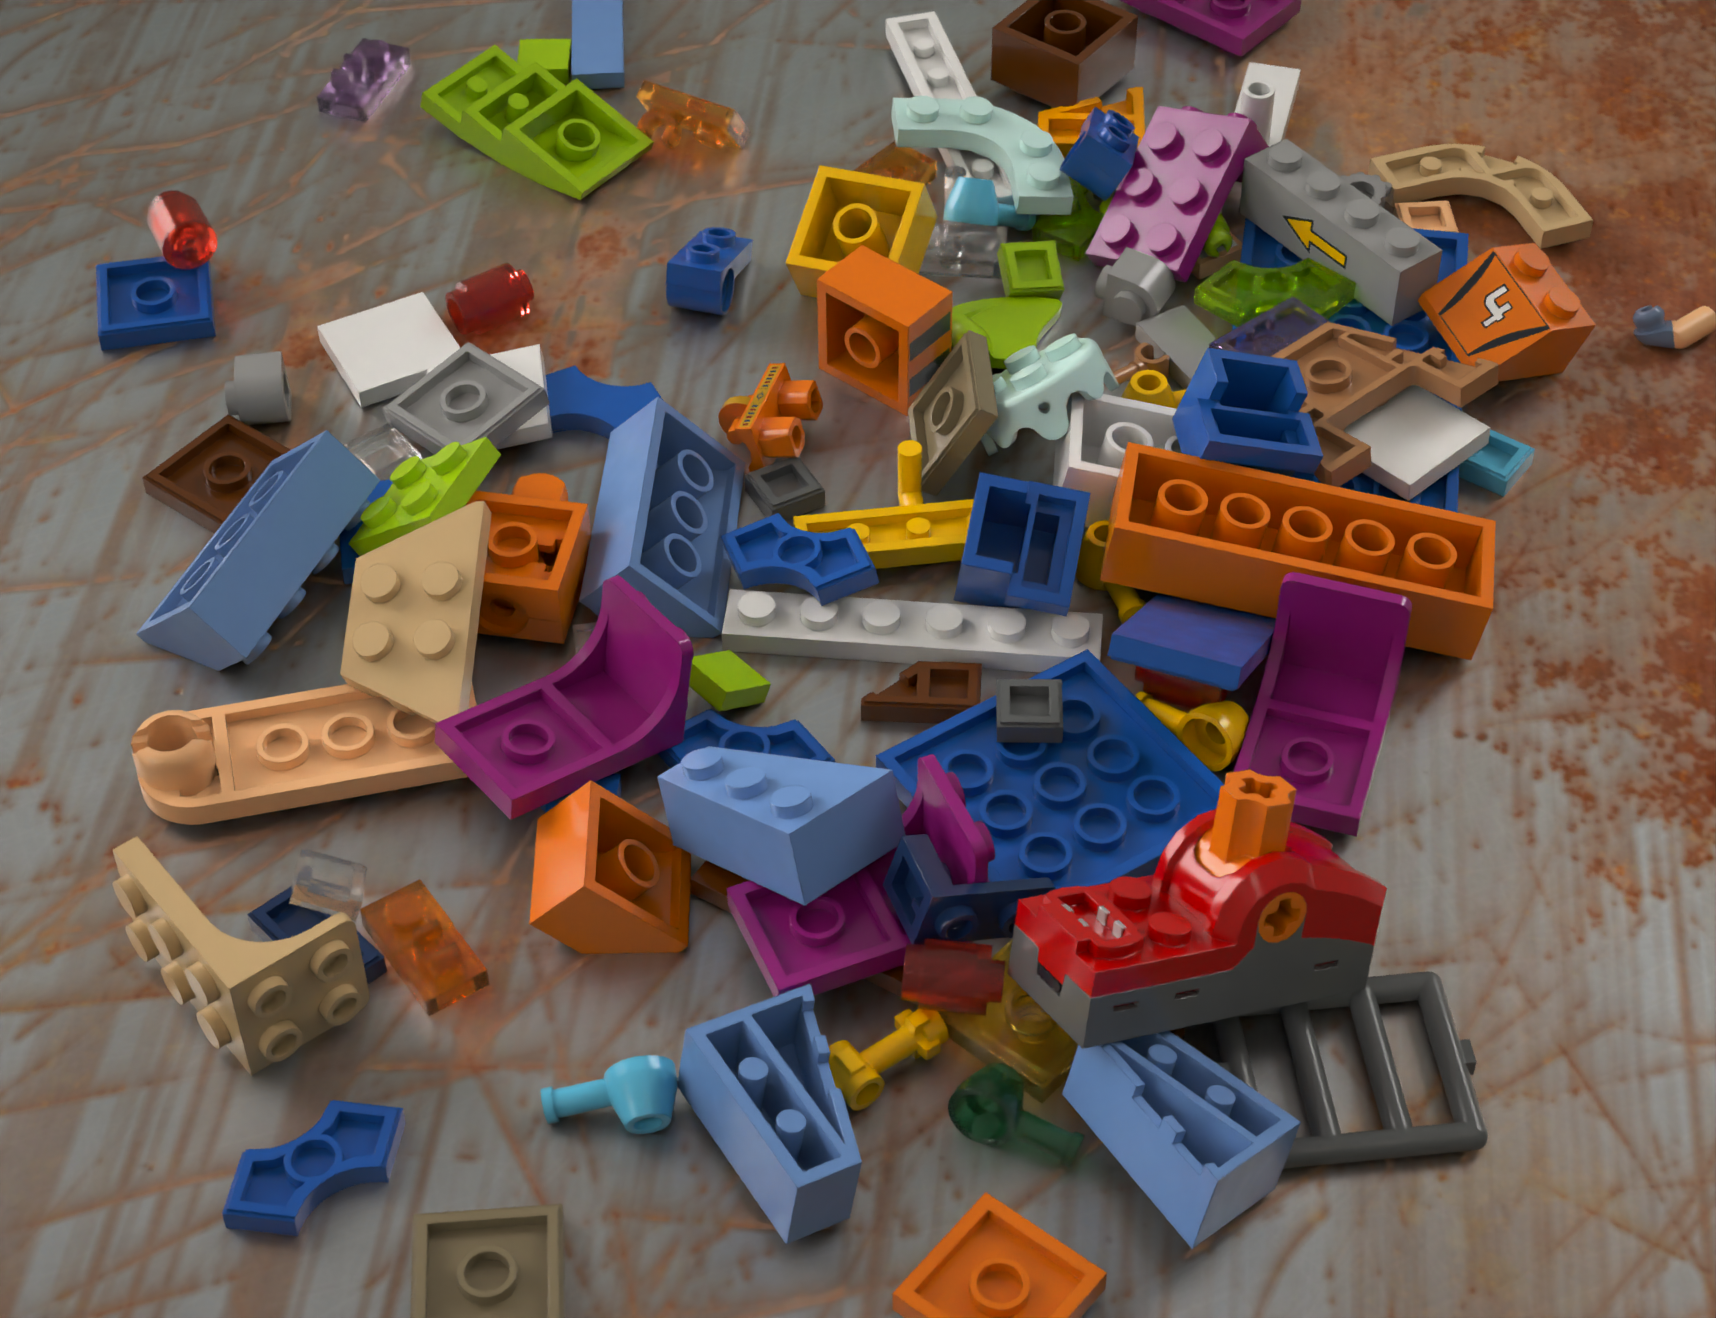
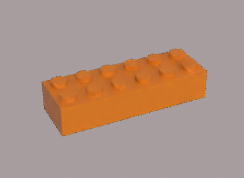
M1128 442L1113 493L1100 581L1276 618L1280 588L1284 576L1290 572L1302 573L1407 597L1412 602V612L1406 647L1472 660L1493 610L1496 521L1225 462L1200 459L1197 456Z

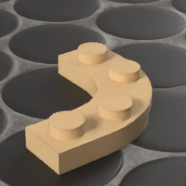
M1441 144L1370 158L1368 175H1379L1381 181L1389 182L1392 185L1391 192L1386 197V201L1391 207H1394L1395 203L1417 202L1439 196L1463 194L1482 197L1504 207L1517 219L1540 249L1590 237L1593 219L1570 191L1549 171L1523 157L1517 156L1515 162L1512 163L1499 158L1485 156V146Z

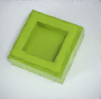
M520 39L517 63L526 68L536 61L561 83L569 84L572 63L571 39Z
M1055 241L1001 243L997 256L1005 297L1061 298L1064 292V285Z
M731 650L693 657L689 687L719 712L765 702L771 683Z

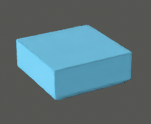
M1490 429L1489 444L1459 465V477L1504 497L1532 465L1535 449Z

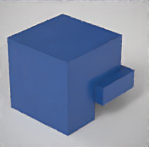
M1207 348L1172 418L1181 453L1197 456L1200 459L1220 461L1293 477L1295 472L1314 474L1323 458V453L1310 413L1299 412L1308 392L1298 362L1296 360Z
M980 472L953 601L978 606L1031 609L1067 617L1091 493Z

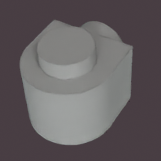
M1126 247L1113 266L1106 265L1101 271L1095 287V296L1104 299L1103 316L1136 326L1137 322L1159 314L1174 292L1175 279L1171 270L1159 259Z
M281 351L234 356V380L225 381V399L229 415H239L240 421L248 426L291 421L292 392Z

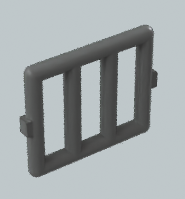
M1426 971L1368 977L1366 987L1363 990L1212 1021L1221 1062L1217 1064L1258 1092L1240 1017L1281 1013L1312 1134L1309 1137L1294 1139L1283 1169L1473 1151L1483 1148L1488 1141V1130L1471 1075H1474L1477 1063L1470 1039H1459L1442 980L1434 972ZM1419 1001L1454 1123L1413 1127L1378 1004ZM1350 1007L1383 1126L1382 1130L1341 1133L1310 1010Z

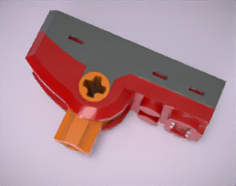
M1250 769L1226 773L1225 783L1220 787L1217 808L1196 816L1174 834L1162 851L1154 875L1138 878L1118 877L1110 883L1088 887H1063L1052 890L1044 895L1018 899L1007 974L1082 1049L1363 990L1369 977L1387 887L1371 876L1354 869L1332 851L1333 844L1325 837L1291 822L1297 789L1282 777L1264 776Z

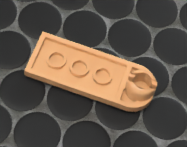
M472 683L468 709L477 706ZM348 684L187 712L183 710H167L154 714L145 720L132 736L131 741L132 756L142 795L147 806L159 817L170 822L185 825L213 823L468 777L435 744L434 722L418 714L411 716L393 707L387 699L380 696L372 697Z

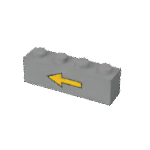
M1287 138L1245 158L1239 212L1391 326L1423 310L1418 303V299L1423 292L1437 284L1442 249Z

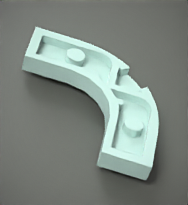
M923 95L912 98H893L891 118L896 147L954 148L973 151L990 158L1003 168L1010 181L1016 214L1071 215L1073 203L1072 188L1069 176L1060 171L1064 157L1048 132L1041 130L1035 124L1015 113L993 106L990 101L982 97L973 96L967 97L964 100L938 99Z

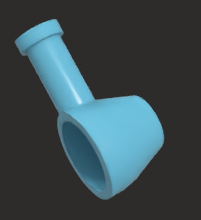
M958 176L946 201L943 220L988 226L1014 227L1020 231H1029L1036 222V214H1016L1015 205L998 203L993 180Z
M636 1056L619 1061L609 1067L603 1079L554 1089L552 1086L542 1088L541 1101L548 1124L560 1122L562 1117L613 1106L628 1132L648 1134L660 1131L670 1124L677 1094L675 1063L664 1056Z

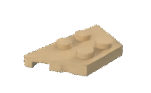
M475 501L356 558L340 669L341 677L349 686L372 697H383L393 707L411 716L418 714L434 723L469 708L492 515L485 501Z

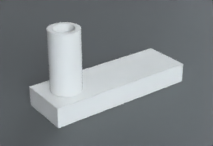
M1249 62L1234 113L1245 115L1253 120L1263 139L1270 147L1285 138L1299 87L1301 69Z

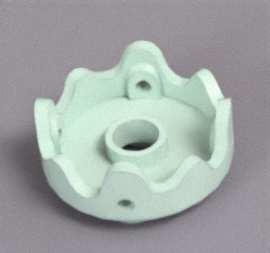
M1069 334L1056 340L1040 352L1032 345L1009 356L1004 361L1007 369L1000 374L992 375L998 418L980 441L988 456L998 452L995 442L1002 448L1009 447L1015 442L1017 432L1021 428L1034 429L1048 440H1057L1067 433L1069 426L1066 403L1071 393H1080L1087 400L1091 401L1101 398L1104 391V383L1110 392L1120 387L1098 344L1090 338H1078L1076 334Z

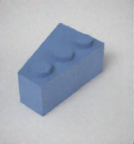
M708 746L688 753L683 757L681 763L657 776L674 846L802 905H807L896 848L901 837L905 835L893 770Z
M811 984L685 1029L677 1082L678 1089L786 1244L850 1218L862 1165L841 1088L836 1089L829 1066L830 1050L825 1035H820L813 1011L815 998Z
M1170 1031L1084 1049L1078 1045L1062 1093L1192 1249L1276 1188L1301 1124L1292 1115Z

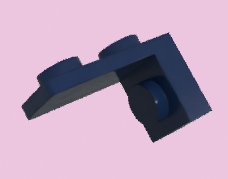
M928 834L904 835L901 837L883 882V887L912 946L942 943L957 944L965 941L998 938L1013 939L1018 899L1044 895L1056 889L1049 877L953 885L950 870L944 862H941Z

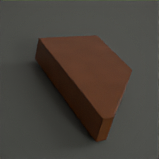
M918 661L899 673V681L879 694L870 692L861 698V721L939 724L980 703L982 663Z

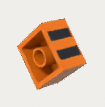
M863 245L859 246L817 279L819 369L908 416V408L952 351L953 291Z

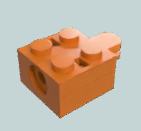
M533 473L520 477L511 495L475 491L466 505L475 501H485L492 512L477 633L564 644L580 598L590 546L591 529L588 504L569 502L564 481L546 473Z

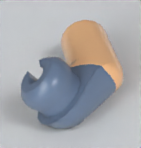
M1649 305L1636 310L1632 318L1636 329L1633 331L1635 337L1641 343L1648 346L1684 349L1716 330V313L1707 306H1701L1678 320L1665 321L1664 310L1658 305L1655 307Z

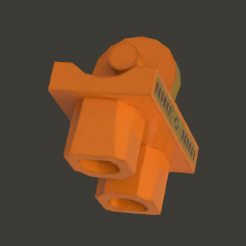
M771 363L768 365L753 395L730 397L724 402L718 415L719 424L727 434L726 436L730 443L739 445L743 442L746 444L751 453V462L748 468L752 472L774 464L776 458H798L805 445V432L801 421H817L823 409V402L816 381H791L785 363Z

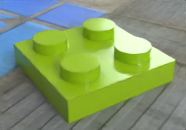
M484 437L464 445H460L459 442H452L435 455L420 459L419 456H413L405 460L392 472L390 480L393 484L385 495L372 502L363 511L360 517L363 524L348 544L359 556H362L464 507L501 454L490 440Z

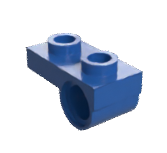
M1094 107L1082 125L1078 140L1061 164L1060 171L1104 201L1107 200L1133 166L1134 154L1139 140V136L1133 133L1135 130L1134 125L1116 111L1108 110L1105 114L1097 107Z
M710 227L698 232L667 262V304L671 307L726 315L733 297L735 277L751 261L753 240L736 237L735 231L722 227Z

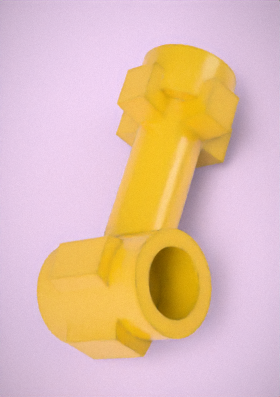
M925 1004L914 1012L908 1008L894 1016V1026L897 1030L860 1053L847 1040H840L829 1046V1066L836 1089L841 1088L844 1101L852 1110H862L871 1105L880 1096L885 1086L884 1079L879 1075L910 1055L915 1060L922 1056L927 1061L941 1052V1045L948 1041L949 1033L944 1020L932 1006Z

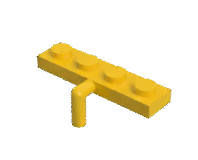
M906 440L898 445L897 494L900 506L793 516V527L815 533L834 532L850 527L855 529L876 569L961 561L974 499L924 504L922 496V446L917 441Z

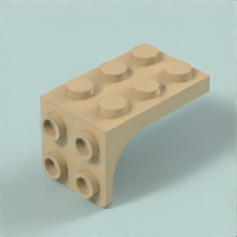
M138 836L112 849L120 878L113 882V888L123 908L132 917L133 922L125 928L134 949L145 962L153 958L156 959L162 967L160 969L162 978L174 999L180 1005L190 1001L198 1010L196 1013L197 1020L210 1043L216 1049L226 1045L251 1076L274 1062L287 1059L300 1046L330 1028L350 1021L369 1002L370 994L356 925L346 913H336L303 933L283 940L253 942L237 939L217 929L205 917Z

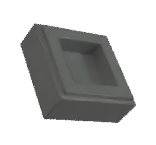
M799 457L787 458L744 474L745 491L766 518L779 513L787 521L792 519L793 516H800L825 506L824 488Z
M996 679L997 742L1062 743V679Z

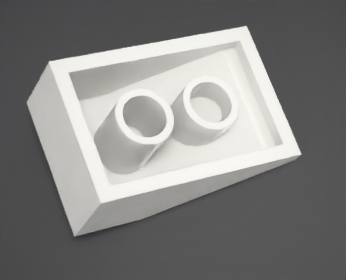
M1071 393L1066 406L1069 420L1068 430L1063 437L1055 441L1053 485L1091 493L1084 527H1090L1098 521L1109 520L1113 493L1128 442L1181 453L1172 421L1177 409L1103 394L1101 398L1089 401L1080 393Z

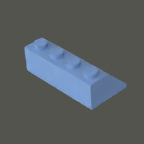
M659 397L655 398L610 432L579 602L599 616L603 582L606 579L619 575L636 591L642 592L657 610L675 626L683 629L688 637L715 638L722 633L732 566L724 549L721 536L737 529L746 463Z
M328 430L272 460L136 635L148 644L217 671L240 661H243L245 664L251 663L271 642L272 636L266 631L276 618L283 619L289 615L304 598L306 591L301 585L310 573H319L336 556L339 547L334 541L344 529L348 531L361 521V514L371 504L367 498L381 480Z

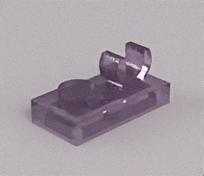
M363 38L350 54L346 53L343 56L344 62L341 64L340 69L333 68L331 71L330 82L317 96L319 112L366 123L410 68L409 48L388 44L382 40Z

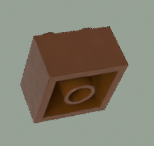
M1027 0L992 28L991 80L1053 108L1073 106L1082 100L1101 97L1135 67L1138 15L1102 0Z

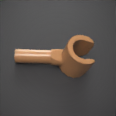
M1141 343L1136 347L1135 360L1127 366L1113 371V374L1119 385L1129 381L1135 373L1142 370L1158 371L1168 380L1170 357L1163 355L1153 360L1154 347L1148 343Z

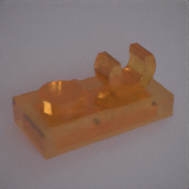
M646 80L643 81L636 95L648 111L640 118L637 128L651 139L657 128L666 126L661 140L667 148L672 150L681 140V128L694 132L693 137L698 142L717 150L722 149V146L725 145L742 151L751 133L735 109Z
M420 879L360 909L363 927L428 1016L490 985L487 969Z

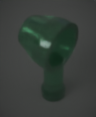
M990 1063L965 1078L957 1086L949 1099L948 1113L954 1126L967 1138L980 1144L996 1146L1004 1144L1014 1137L1059 1159L1061 1165L1069 1169L1071 1168L1082 1146L1085 1135L1077 1131L1071 1133L1024 1110V1082L1015 1069L1003 1063Z

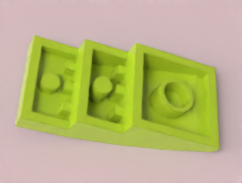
M493 45L424 91L421 97L420 107L470 145L498 163L538 184L579 200L586 197L651 150L654 141L577 78L565 86L536 61L523 68L496 45Z

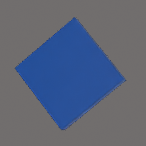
M208 251L96 265L98 338L102 351L216 336L211 265Z

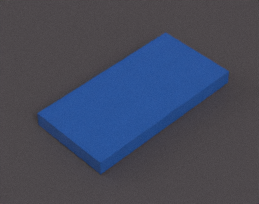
M1158 593L1112 633L1107 656H1111V659L1234 691L1241 686L1269 654L1276 618Z

